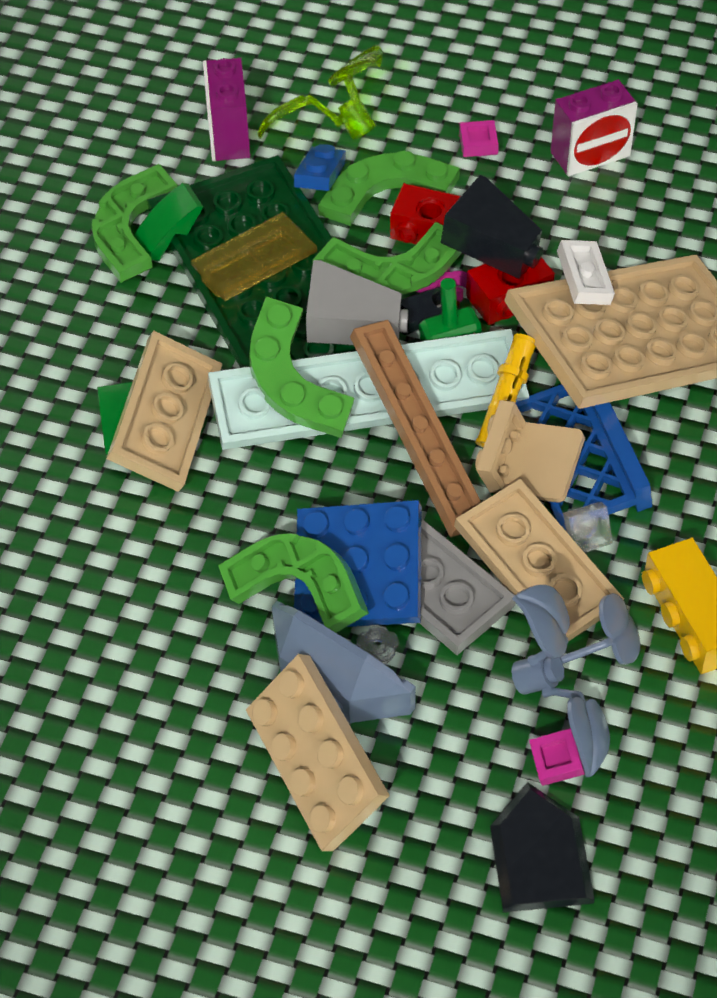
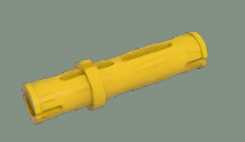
M514 334L505 363L501 364L498 368L497 374L500 377L478 438L475 440V443L483 448L488 436L489 419L493 414L495 415L499 401L516 402L522 384H526L529 378L527 369L536 346L535 339L528 335Z

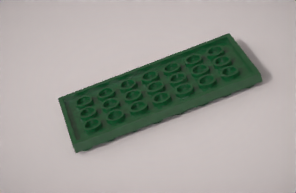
M279 155L191 184L190 187L201 202L203 209L188 235L175 234L169 246L239 367H250L251 337L266 297L303 308L302 317L290 347L291 360L357 351L354 345L307 342L306 313L313 259L332 237L302 190L294 187V178ZM170 192L147 199L149 211L151 212Z

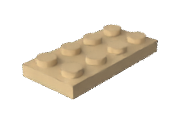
M153 331L147 339L106 459L179 492L185 485L212 398L208 383V373L220 371L222 363Z
M518 479L455 520L454 527L504 587L514 595L535 585H548L559 592L570 618V626L566 633L568 641L600 621L599 604L605 595L615 593L624 601L622 595L521 479Z
M298 654L249 705L246 712L321 851H334L390 795L310 655Z

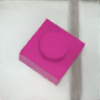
M494 120L459 123V136L463 157L498 155L499 144Z
M571 728L529 740L539 781L542 786L585 775Z

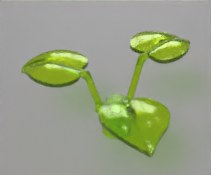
M374 45L364 50L336 71L328 80L331 87L344 81L351 98L338 107L341 113L339 116L312 95L305 97L303 94L272 110L261 123L258 137L261 139L266 129L279 118L310 104L334 121L337 128L344 125L353 141L373 130L376 124L360 100L353 76L368 67H381V47Z

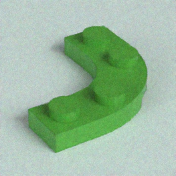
M409 151L380 154L365 158L348 166L337 177L330 191H327L319 203L318 215L351 226L365 203L373 195L386 189L402 188L403 183L450 194L460 178V168L432 158L416 155Z
M160 164L137 173L112 187L99 201V209L95 219H92V233L96 250L120 283L153 268L150 255L136 240L130 229L136 217L148 209L147 199L171 192L177 187V183Z
M435 222L413 248L406 253L394 257H377L332 237L313 260L324 261L400 292L402 295L420 290L435 282L449 269L461 252L440 243L443 225Z
M266 297L251 337L249 363L253 379L256 380L258 387L265 395V401L283 417L299 425L342 438L355 398L317 386L303 379L294 368L290 357V347L300 323L303 308Z
M291 533L270 536L250 545L218 565L230 600L238 604L276 582L284 579H299L306 584L312 593L324 626L335 633L369 614L356 579L346 561L335 550L312 538Z

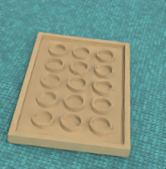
M697 254L607 271L615 292L611 305L574 304L566 279L509 289L507 291L505 303L527 335L535 339L536 348L579 409L717 379V280Z

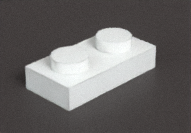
M561 240L557 253L574 304L611 305L615 292L597 241Z

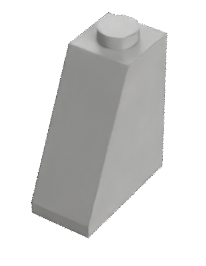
M313 260L306 313L307 342L354 345L350 338L353 329L384 320L389 321L398 340L400 332H407L408 309H401L400 292L324 261Z

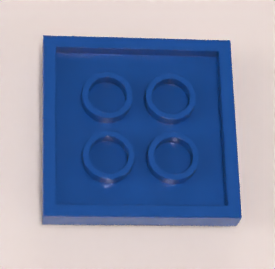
M419 500L297 509V535L318 540L335 550L346 561L356 579L369 614L347 627L421 623L422 507ZM295 579L294 608L324 625L312 593L302 580Z

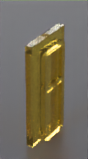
M282 212L191 260V263L201 275L204 284L216 296L222 297L226 301L317 252V246Z

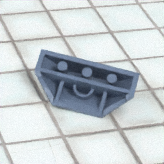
M279 601L272 605L273 628L280 673L298 654L310 655L349 723L410 715L414 711L416 686L399 678L392 669L374 656L300 610L284 605Z

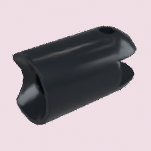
M440 287L401 299V309H408L407 332L400 333L408 335L419 331V323L423 319L442 314V307H437L441 304ZM457 301V309H460L459 301Z

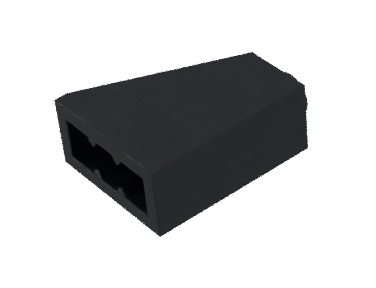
M483 175L477 177L445 214L441 244L515 278L520 279L529 267L535 268L543 252V248L539 246L542 230Z

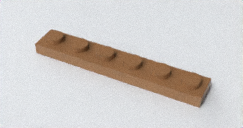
M388 320L353 329L350 338L449 536L459 535L460 533L454 527L456 518L480 504L481 501Z

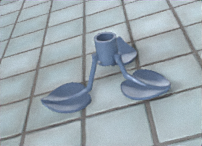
M548 585L531 586L512 597V600L523 611L542 651L528 656L527 659L513 663V683L518 692L523 695L542 690L544 698L550 696L570 698L567 703L570 728L583 765L585 778L591 777L599 769L609 751L610 733L606 718L601 707L594 699L585 700L583 693L580 691L555 687L559 681L564 679L563 664L612 646L618 663L623 665L633 663L640 652L639 632L623 599L615 593L608 594L601 599L599 604V618L607 638L565 654L568 644L566 633L570 626L566 605L555 588Z

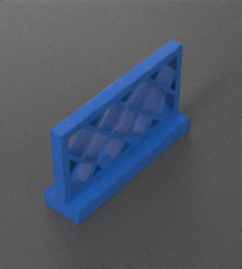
M562 384L529 396V399L515 402L520 413L530 409L543 412L537 424H546L550 415L568 420L565 427L573 428L575 423L592 429L588 440L584 441L566 496L585 502L581 511L564 517L561 510L564 501L559 503L547 501L554 518L564 530L635 506L637 512L652 507L650 483L610 402L581 409L576 405L573 412L556 407L559 399L569 396ZM589 453L606 458L607 461L601 472L583 466ZM578 474L596 480L590 494L571 488ZM604 483L620 488L623 496L612 500L597 497Z

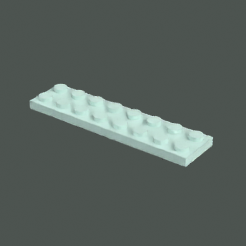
M511 329L401 344L437 417L488 409L500 377L497 371L499 366L505 363L513 341V334ZM357 351L292 360L294 368L303 379L317 386L355 398L344 431L393 424ZM250 367L208 373V383L222 450L327 434L294 423L276 412L265 401V395L258 387L256 380L253 379ZM522 384L516 402L529 399L526 384Z

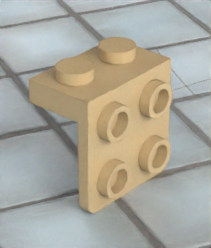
M500 400L495 415L493 414L489 419L488 436L484 448L479 450L475 462L476 471L490 493H498L518 479H521L538 500L556 503L564 501L585 441L583 432L576 428L525 422L515 402Z

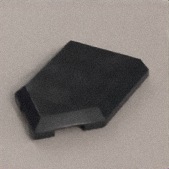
M527 782L490 826L503 913L594 904V894L579 817Z

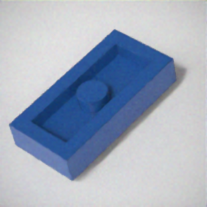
M328 144L311 147L294 173V187L330 191L346 163V150L335 149L334 146Z

